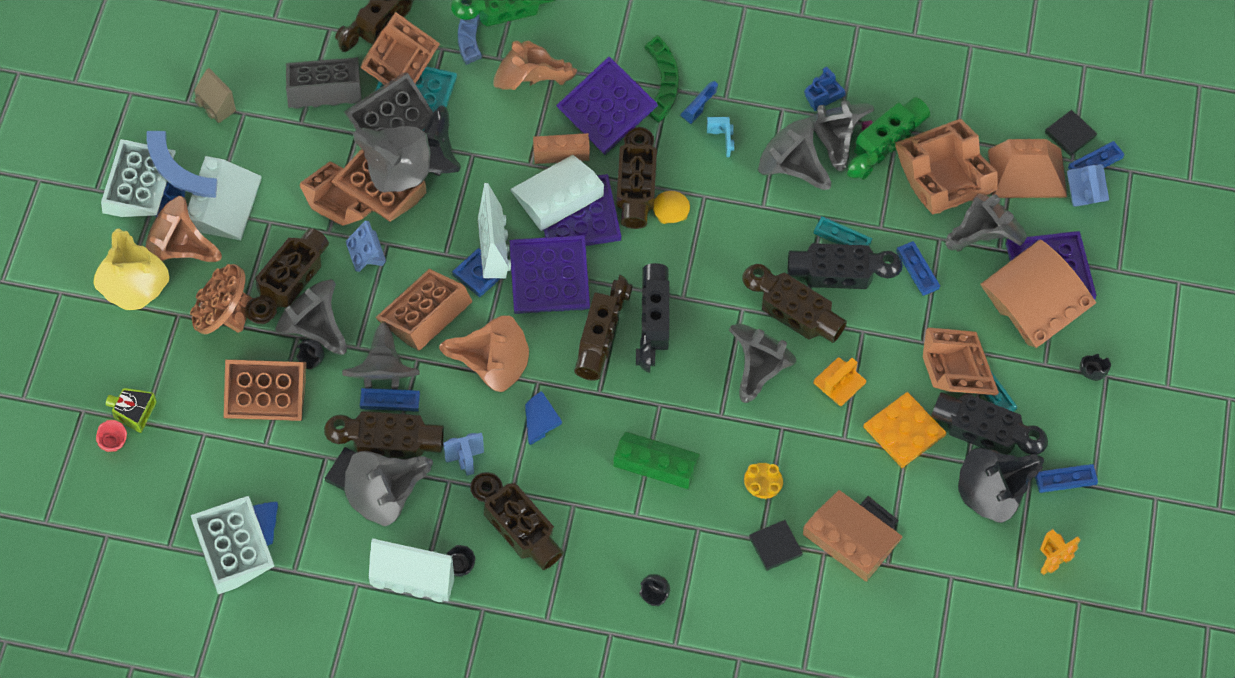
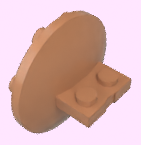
M227 264L221 269L217 268L204 288L197 292V301L190 311L192 325L196 331L201 334H209L218 329L222 324L236 332L243 331L247 319L245 307L253 298L243 292L245 272L241 267L235 264Z

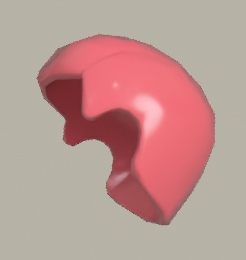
M107 420L99 425L96 442L100 449L106 452H116L124 446L127 431L122 423L116 420Z

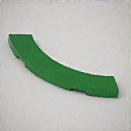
M656 35L645 45V50L654 58L660 71V90L654 99L658 106L649 114L657 123H660L669 113L676 100L679 88V70L670 48Z

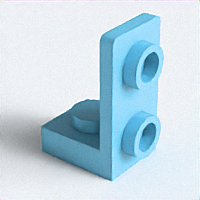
M707 117V133H725L726 157H730L731 151H734V140H731L730 135H733V124H730L729 117Z

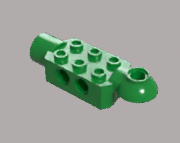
M452 0L451 11L456 17L463 20H471L479 14L480 22L488 27L537 15L539 5L556 0Z
M917 97L912 98L904 106L898 102L862 131L856 139L857 145L854 151L858 156L849 164L847 176L855 179H866L872 173L873 166L876 163H881L888 153H893L896 150V142L910 138L913 130L930 117V110L925 102Z

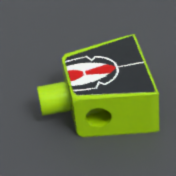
M124 388L119 397L109 395L106 399V406L113 408L112 414L116 421L142 433L157 401L152 392Z

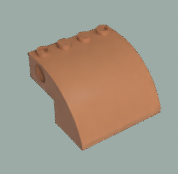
M962 119L895 143L902 168L912 189L932 214H939L962 203L973 201L977 194L989 195L999 190L997 171L980 155L979 136Z
M1042 240L1035 242L980 284L1000 315L1008 316L1027 345L1035 348L1039 347L1096 304L1084 283L1069 264Z

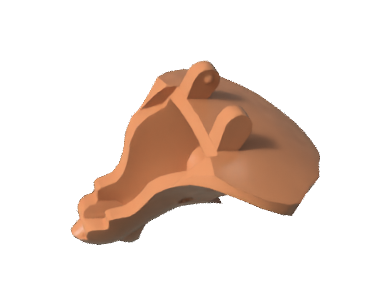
M514 41L512 43V50L503 59L495 74L494 87L503 90H515L521 82L530 81V86L542 80H555L560 85H564L566 81L576 75L577 69L573 68L571 63H565L562 59H553L544 48L530 41L522 43Z
M178 196L163 207L149 231L145 245L148 251L158 256L161 261L169 258L188 257L206 262H217L222 259L219 249L207 240L191 221L184 197Z
M508 315L493 319L483 328L472 332L466 337L447 339L439 345V349L444 355L464 362L480 376L488 387L497 392H504L518 381L528 363L529 348L525 335L514 318Z

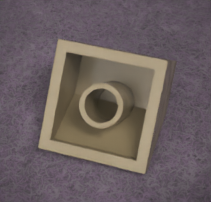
M208 68L194 89L195 102L200 108L203 107L206 110L207 115L211 119L214 118L220 123L236 112L233 94L226 84Z

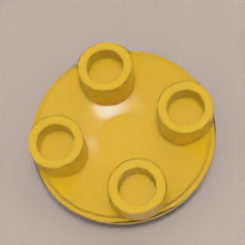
M665 191L655 198L653 211L659 222L663 224L677 223L687 219L690 204L683 194L677 191Z
M751 464L745 473L744 484L753 496L768 499L776 496L781 491L783 477L779 467L775 464Z

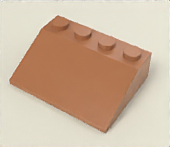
M362 149L332 180V184L389 222L414 207L426 194L425 181L416 187L402 192L383 193L379 191L372 182L365 152Z
M429 269L376 318L380 323H386L391 332L403 342L419 351L473 301L463 284Z
M225 360L223 418L302 421L306 362Z
M840 490L815 512L803 528V535L866 582L903 538V536Z

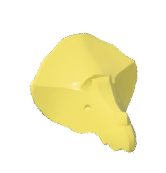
M116 229L112 233V248H110L108 255L99 265L94 275L93 283L94 287L109 302L118 305L124 310H137L158 297L169 282V273L165 264L158 256L148 251L146 247L136 245L133 237L127 231Z

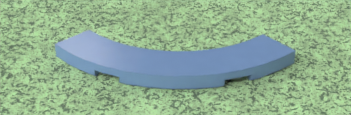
M479 14L471 20L460 19L458 45L466 65L482 58L476 41L477 27L480 22Z
M147 131V147L155 168L165 180L176 188L191 192L193 195L216 198L217 178L201 177L183 169L176 163L168 151L166 131Z

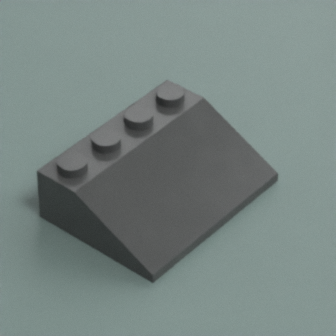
M358 57L286 63L288 108L319 107L328 104L335 106L340 103L355 104L361 101Z
M404 72L344 111L355 130L370 128L379 132L385 128L391 129L400 126L417 127L423 130L427 126L433 111L410 75Z

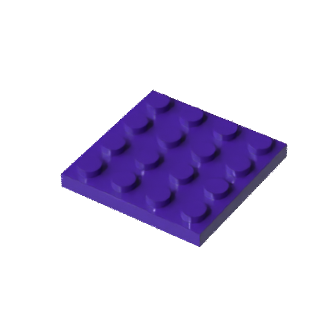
M609 56L556 106L583 134L588 133L589 140L606 155L625 137V134L635 128L658 104Z
M608 174L597 175L604 184V196L544 229L545 238L585 235L586 246L622 240Z
M1080 231L1026 237L1025 242L1021 246L1009 239L1006 240L1010 261L1038 240L1044 241L1069 264L1094 300L1096 299L1097 295Z
M585 235L509 240L514 314L590 309Z

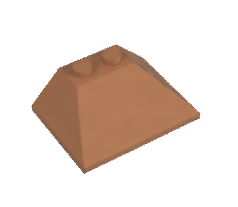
M395 12L373 43L360 68L383 84H387L404 72H407L416 84L440 43Z
M1009 139L988 149L989 164L997 171L999 190L992 192L993 195L996 194L999 198L1067 197L1061 148L1049 140Z
M330 161L300 183V188L311 209L342 226L362 220L373 210L332 184V180L343 168Z
M929 327L926 329L923 359L934 388L950 392L999 394L977 332Z

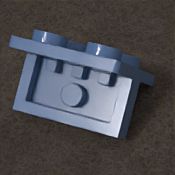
M1102 164L1067 171L1074 207L1109 200Z
M364 221L346 240V245L357 272H360L367 264L383 266L386 262L376 231L372 230L369 221Z
M470 433L466 437L451 438L444 442L446 462L458 460L461 470L465 469L466 476L474 474L473 456L484 453L482 433Z

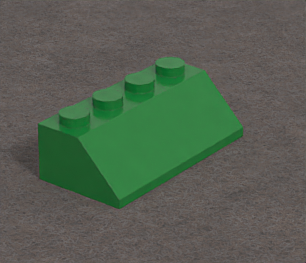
M625 431L614 454L613 467L689 489L700 454Z

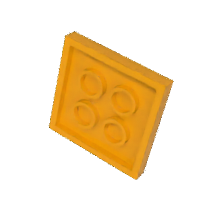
M908 391L864 423L863 426L901 468H904L945 437L947 433Z

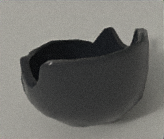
M306 338L299 343L297 348H300L296 357L299 362H306V369L312 370L322 363L324 350L319 342Z
M1099 354L1083 357L1079 365L1081 373L1093 381L1105 378L1111 368L1110 359H1102Z
M456 545L446 553V555L452 556L454 576L463 577L473 570L476 558L474 552L468 546Z
M649 574L640 584L642 585L640 596L646 603L652 606L664 604L669 597L670 584L659 574Z

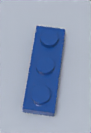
M1113 141L1070 163L1068 169L1072 170L1101 164L1105 168L1123 159L1125 154Z
M912 241L897 247V254L922 296L939 290L940 284L915 242Z
M361 388L360 409L419 412L420 391Z
M1093 464L1040 471L1035 476L1039 493L1092 486L1098 483Z

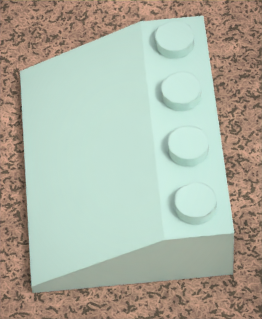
M120 140L101 201L103 213L119 217L153 216L158 214L167 180L155 168L147 144ZM168 149L170 155L174 159L176 151Z
M571 155L513 187L511 192L540 231L603 197L604 184L593 170L577 157Z
M205 156L199 176L217 178L216 198L192 194L187 208L189 217L200 233L242 240L262 176L224 159Z
M484 183L478 214L483 278H506L507 271L511 270V260H507V256H509V245L506 244L508 231L504 230L506 215H503L502 206L488 183Z
M249 496L191 515L194 529L218 594L238 588L274 567Z
M372 539L369 581L375 588L383 589L385 587L397 593H411L419 598L423 596L430 597L437 602L449 601L454 583L452 556Z

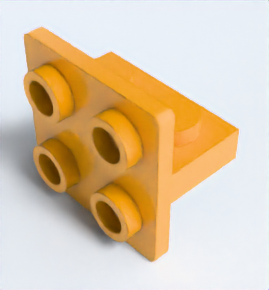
M838 357L814 379L813 383L839 406H843L866 384V379L856 372L858 364L856 360L851 358L846 362Z
M1053 529L1049 531L1040 547V550L1047 557L1041 573L1043 575L1047 572L1053 573L1063 561L1067 563L1075 556V551L1079 548L1080 538L1077 536L1065 544L1063 537L1059 533H1056Z

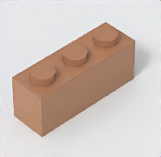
M588 133L533 137L534 164L558 163L571 155H574L580 161H590Z

